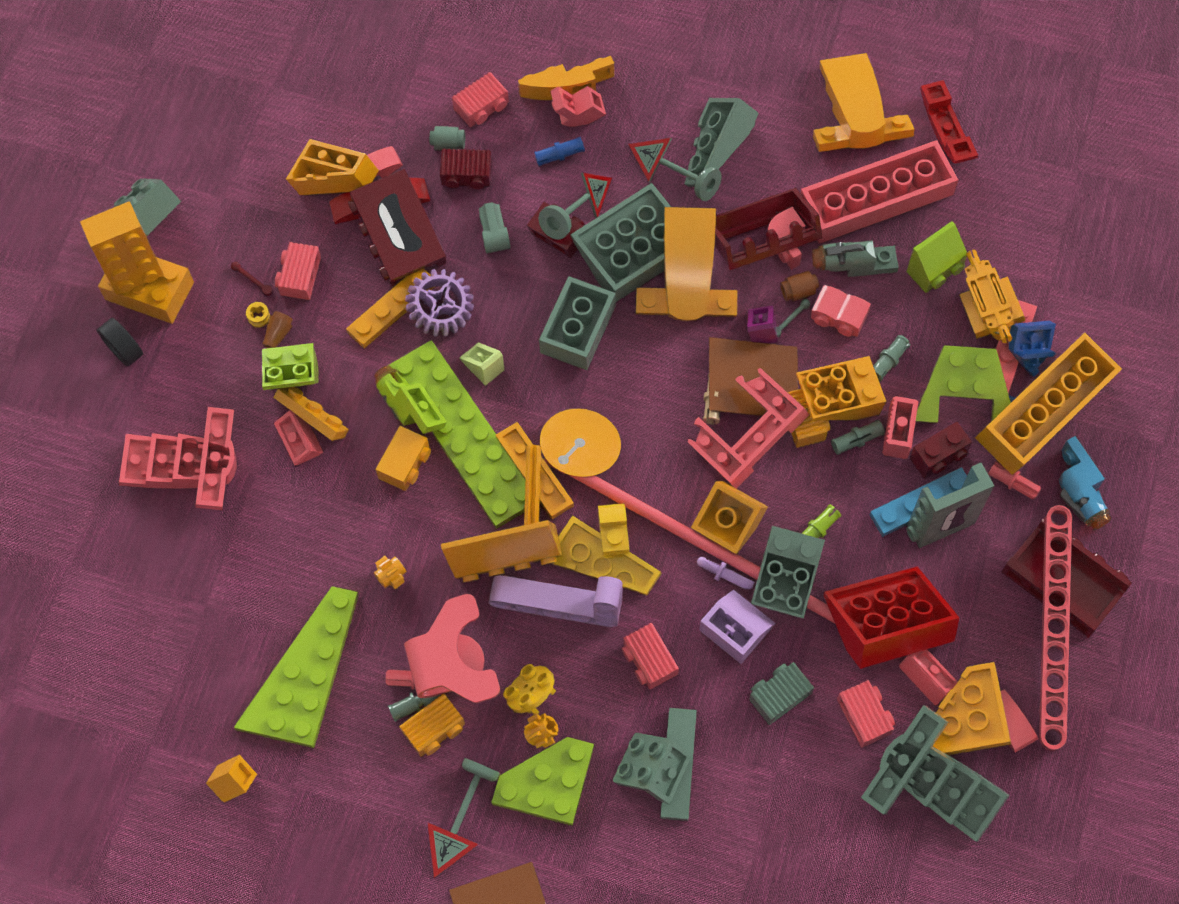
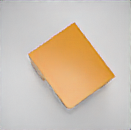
M238 755L217 765L206 784L222 802H226L246 793L257 773Z

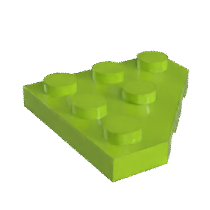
M566 737L503 773L498 778L492 805L573 826L594 744Z

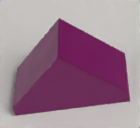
M773 305L748 309L747 329L751 342L767 344L778 342Z

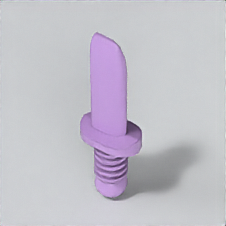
M705 557L697 559L699 567H704V569L709 570V572L711 571L713 574L716 573L714 579L717 581L721 577L744 589H752L755 584L754 581L726 568L727 563L723 561L719 566V564L712 563V561L707 560Z

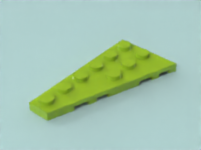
M333 586L330 588L234 726L235 730L311 748L315 747L358 600V592Z

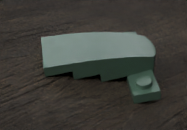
M923 705L906 732L894 739L886 748L880 763L881 769L861 798L884 815L887 814L905 788L925 807L931 808L950 825H955L974 841L978 842L1010 795L969 767L933 747L949 722Z

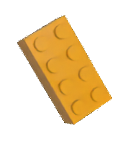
M130 201L80 221L88 242L116 295L130 292L137 286L144 283H152L159 277L164 276Z

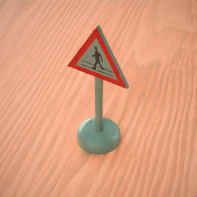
M672 138L628 144L648 182H651L659 164H662L696 181L694 192L697 198L702 201L710 200L720 186L722 176L717 168L708 167L698 176L664 159L663 156Z
M581 173L587 193L566 210L556 205L545 207L539 213L538 218L543 232L553 239L559 240L564 238L570 232L572 226L569 214L588 199L594 216L597 218L611 183V177Z
M464 758L462 768L475 775L451 831L449 832L428 823L434 878L479 845L457 835V832L480 778L482 777L493 782L498 779L500 774L467 758Z

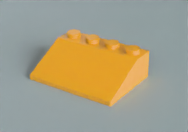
M549 520L441 544L442 551L454 577L457 579L462 578L463 583L478 580V575L483 573H489V577L505 574L504 569L515 567V571L531 568L530 563L541 561V565L557 562L556 557L562 556L556 525Z

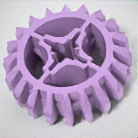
M435 269L431 270V276L424 272L421 276L422 280L415 278L413 282L415 286L410 285L408 288L410 294L406 295L405 301L409 303L406 305V311L412 312L409 315L410 320L418 319L415 323L416 328L422 325L425 326L423 331L425 334L429 332V329L434 330L433 336H437L440 330H442L444 336H448L449 329L453 333H457V325L464 328L466 325L465 320H470L471 318L469 311H472L474 305L470 303L473 300V294H467L470 290L469 285L462 286L464 282L463 277L457 281L455 280V272H452L450 277L446 276L445 269H442L440 275H437ZM435 286H441V287H442V288H441L440 290H438V291H432V290L426 291V289L431 288V287H435ZM450 290L457 296L460 306L455 305V301L450 299ZM444 295L442 305L438 306L437 310L435 311L436 302L438 301V299L441 300L442 296ZM419 299L429 306L431 310L429 316L422 310ZM442 314H446L449 316H451V314L454 315L448 319H437L438 316Z

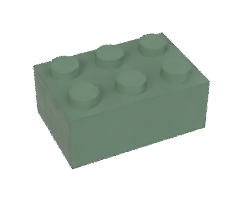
M568 276L539 339L540 353L587 370L616 307V293Z

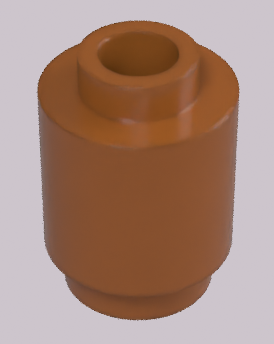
M810 271L786 277L785 281L780 282V289L785 301L791 300L794 302L816 295V289L819 288L816 275H811Z

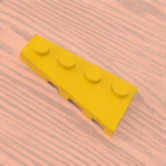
M574 516L571 517L558 536L562 556L556 557L557 562L551 563L595 579L602 576L617 578L622 581L623 588L646 596L662 574L661 571L631 552L603 555L601 533Z

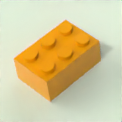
M157 258L164 276L159 277L156 281L144 283L135 287L130 292L116 295L104 274L98 288L107 301L173 324L194 284V280L188 268Z

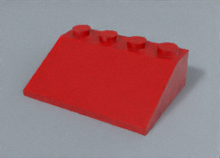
M918 566L824 592L823 596L846 651L860 669L955 641L960 617Z

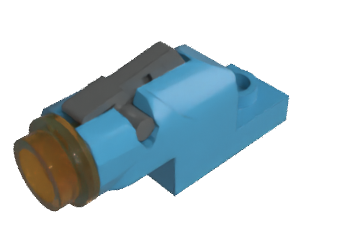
M1074 436L1067 440L1061 449L1064 461L1072 467L1064 471L1059 478V484L1062 488L1060 498L1073 510L1074 514L1081 521H1084L1088 527L1091 526L1095 531L1112 520L1109 515L1110 511L1105 505L1099 490L1096 491L1105 478L1077 437Z

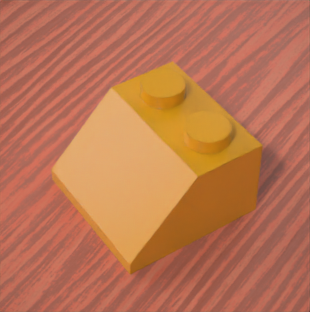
M716 481L691 528L737 554L758 527L768 506L724 481Z

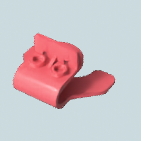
M464 594L447 600L430 630L426 634L414 637L404 643L417 697L430 698L452 691L473 703H480L495 698L499 694L500 686L495 671L491 669L483 671L485 659L482 648L473 638L460 634L467 624L477 620L479 617L476 599L471 594Z

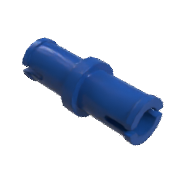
M577 137L561 144L556 142L552 147L535 151L534 155L540 167L556 160L563 161L565 157L584 152L585 149L581 137Z

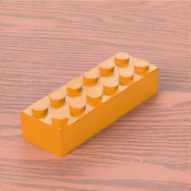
M1084 333L988 424L975 439L1013 475L1109 383L1122 368Z

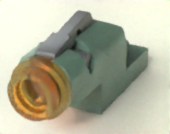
M873 241L838 242L818 246L817 249H812L814 269H820V271L829 270L836 272L847 270L848 277L894 273L899 268L895 245L874 247Z

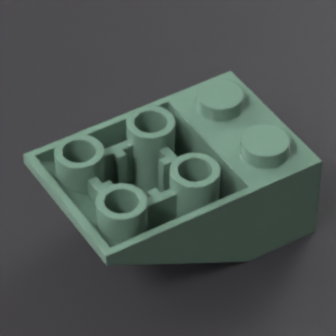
M771 526L751 604L804 619L825 540Z

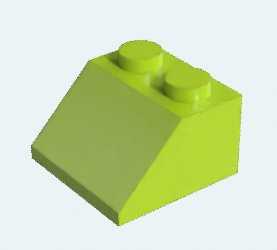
M953 221L913 248L906 272L925 293L932 288L935 290L940 288L946 282V278L952 274L954 276L958 275L965 268L967 251Z

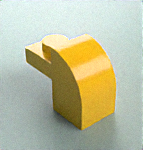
M625 504L598 506L603 555L629 553Z

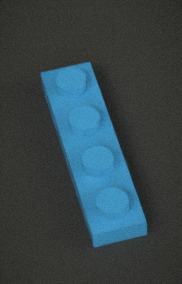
M961 467L870 511L869 515L881 536H886L908 524L923 488L928 487L933 497L939 499L961 489L967 475Z

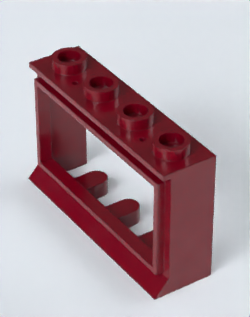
M797 188L716 215L714 246L725 259L730 271L823 238L818 212ZM791 207L794 208L808 227L802 230L801 225L797 221H793L789 225L790 235L782 238L778 237L774 229H770L766 232L767 243L756 247L754 241L747 237L743 240L744 251L733 255L731 247L726 241L727 238L770 224L777 214Z

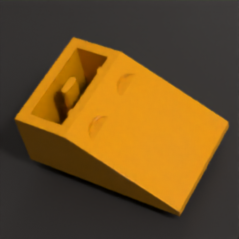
M870 356L796 373L812 420H858L879 415L886 403Z

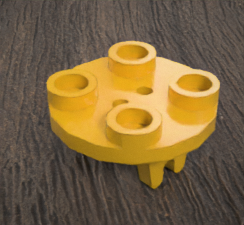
M532 664L524 666L520 671V675L504 690L503 697L507 700V705L517 713L528 712L533 715L539 713L536 707L540 706L549 694L554 695L556 692L553 688L554 675L545 666L534 667Z

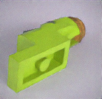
M390 365L380 368L375 373L374 378L377 390L391 408L395 418L399 419L403 426L416 423L423 434L444 428L447 421L421 383L409 385L400 376L399 372Z

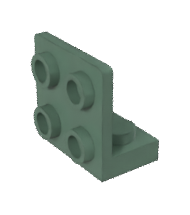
M635 733L617 768L613 782L617 785L645 790L660 802L670 805L692 754L672 739Z

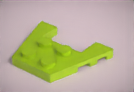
M944 345L927 388L921 398L915 422L938 423L940 396L992 400V422L1011 403L997 349Z

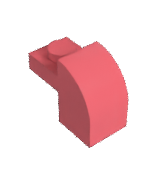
M559 86L551 90L552 107L560 115L562 125L569 127L586 125L606 115L601 94L588 86L573 95Z
M791 207L777 214L771 220L768 230L774 229L778 237L782 238L790 235L789 225L791 222L797 221L801 225L802 230H805L806 225L794 208ZM796 247L779 253L778 256L792 270L800 266L802 253Z

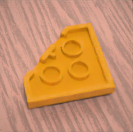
M995 662L966 667L961 674V678L946 695L936 712L949 723L933 747L947 755L1011 744Z

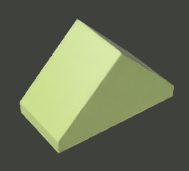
M479 342L460 357V360L485 386L504 371L502 353Z

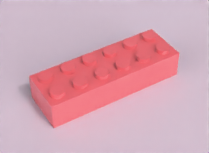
M936 140L802 188L801 194L820 216L823 237L817 240L820 244L954 195L958 178Z

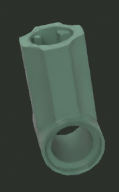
M493 202L484 204L479 208V216L483 228L482 236L486 253L511 249L500 205Z

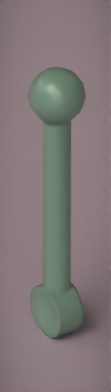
M803 299L800 306L779 327H776L777 337L781 336L782 330L803 309L809 308L810 301L808 299Z

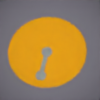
M569 409L555 414L545 423L540 435V446L547 461L559 471L572 476L588 477L606 471L616 462L621 450V440L615 426L601 414L587 409Z

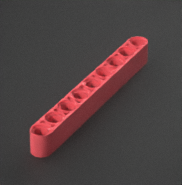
M1062 505L1054 506L1048 511L1045 519L1039 740L1042 747L1049 751L1060 749L1067 739L1072 515L1070 510ZM1061 514L1064 516L1066 523L1060 526L1055 525L1051 521V516ZM1054 540H1059L1065 545V550L1059 553L1052 550L1050 543ZM1053 567L1061 568L1064 571V578L1054 579L1050 575V569ZM1059 594L1062 596L1064 604L1059 607L1053 606L1049 602V596ZM1049 622H1060L1063 626V632L1060 634L1050 632L1048 628ZM1051 648L1059 649L1062 652V660L1057 662L1050 660L1047 654L1048 650ZM1050 675L1058 676L1062 682L1061 688H1050L1047 684V677ZM1047 704H1058L1061 708L1060 716L1051 717L1046 712ZM1049 730L1058 732L1060 743L1050 745L1045 738L1046 732Z

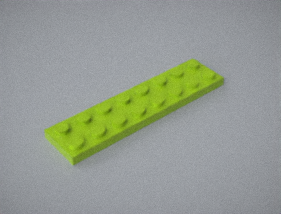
M433 341L425 343L389 364L388 367L393 376L395 372H398L409 385L421 383L447 421L443 429L432 431L431 433L495 528L498 529L524 513L526 480L497 440L496 433Z

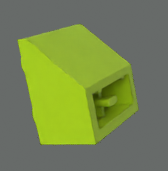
M313 343L262 349L263 390L319 383L318 362Z

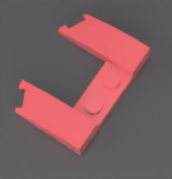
M761 368L757 369L760 374L758 378L745 382L744 377L741 375L735 379L767 412L732 448L699 417L694 423L696 426L701 427L697 440L688 439V443L736 489L754 472L752 469L754 464L787 431L792 433L809 416L805 408Z

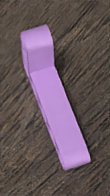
M499 575L493 578L488 603L501 609L606 627H616L622 605L623 583L617 578L602 576L598 578L596 591Z

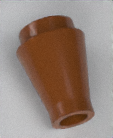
M274 311L273 316H269L262 345L267 348L278 347L293 327L291 325L293 319L284 313Z

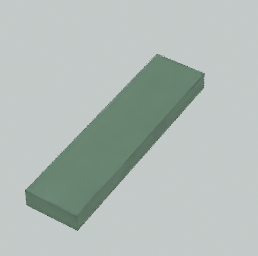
M669 708L667 738L674 740L689 751L692 756L670 805L661 804L660 819L688 821L697 710Z

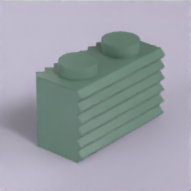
M794 662L789 666L782 664L772 673L774 675L773 678L767 682L763 679L751 688L752 693L749 700L769 725L813 693V685Z

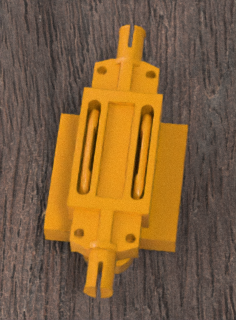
M972 250L973 257L969 251L966 256L971 265L965 268V273L970 291L959 295L976 339L992 334L994 339L1001 340L1002 343H1007L1006 338L1010 342L1013 339L1010 334L1011 326L1015 325V323L1024 322L1025 316L1009 278L999 279L996 269L991 267L989 260L980 261L976 250Z

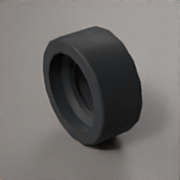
M110 318L96 330L103 342L124 365L130 366L143 355L139 345L116 319Z

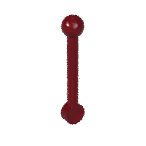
M234 261L231 263L233 271L240 272L262 289L265 296L272 294L273 290L270 285L262 284L241 268L239 262Z

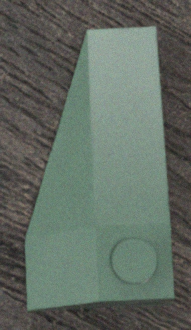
M709 98L699 119L700 136L695 138L694 146L697 149L695 155L690 159L688 171L699 176L708 167L719 169L750 134L759 113L740 98ZM686 177L685 185L695 187L696 181Z

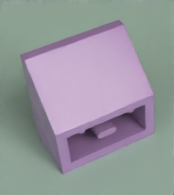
M732 590L721 598L700 622L699 631L742 664L773 628L775 622L735 590Z

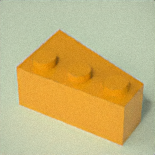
M309 139L286 180L299 195L350 192L372 183L379 170L365 153Z

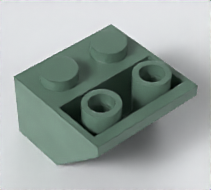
M141 178L131 186L132 191L127 196L120 197L114 203V206L116 207L130 201L145 235L148 236L181 201L161 179Z

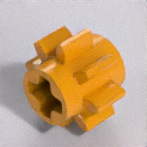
M383 556L375 563L377 570L373 574L385 589L389 585L396 589L405 582L402 575L407 571L395 556L392 559Z
M537 713L527 719L529 724L524 726V735L529 744L536 745V748L541 746L546 748L555 743L553 737L558 735V725L551 716H547L546 713L542 715Z

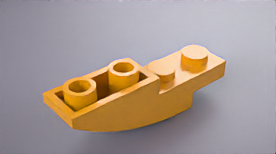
M611 56L598 58L583 66L573 67L569 71H566L563 64L556 67H548L536 74L526 75L518 80L520 97L535 100H553L551 90L558 86L571 95L587 86L596 91V83L614 77V61Z

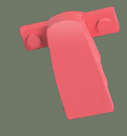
M208 407L204 438L178 433V437L152 433V437L126 434L119 486L167 489L198 488L196 508L222 510L225 485L231 482L237 469L236 454L231 441L234 410Z

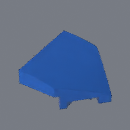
M1051 321L1015 323L1010 329L1013 339L1009 342V350L1033 377L1040 372L1038 367L1045 359L1056 354L1050 350L1056 324Z

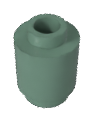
M435 126L434 131H430V145H434V150L442 151V149H464L465 130H459V127Z

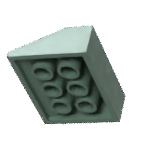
M652 183L571 234L573 242L599 285L603 289L616 293V302L664 271V209L671 206Z

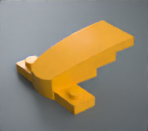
M867 53L820 60V70L826 81V92L833 103L832 112L840 126L813 130V138L819 152L847 147L869 148L884 143V141L914 137V127L908 115L884 118L877 80Z
M665 207V288H636V314L668 315V317L681 321L698 320L704 318V316H737V290H710L714 257L716 208Z

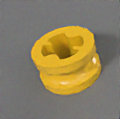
M254 302L246 309L247 319L252 326L260 328L268 324L270 313L264 303ZM262 311V317H254L253 314L255 312L259 314Z

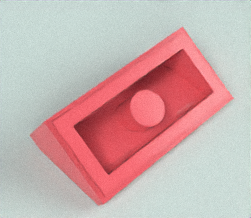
M291 410L274 422L295 466L323 453L310 424Z
M928 649L909 654L899 665L900 669L935 706L944 700L949 691L958 682Z

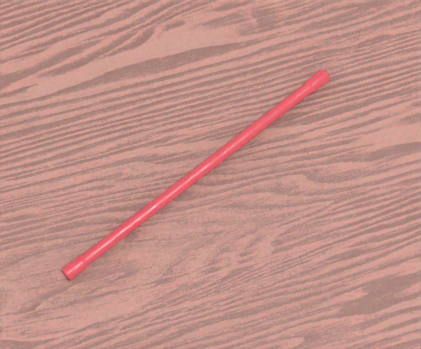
M546 458L544 459V461L546 462V464H547L548 466H550V467H552L553 469L559 471L558 469H556L555 467H553V466L547 461ZM569 475L619 504L624 503L625 507L757 580L760 571L758 565L731 552L720 544L595 475L588 477ZM810 595L807 609L835 624L827 604Z

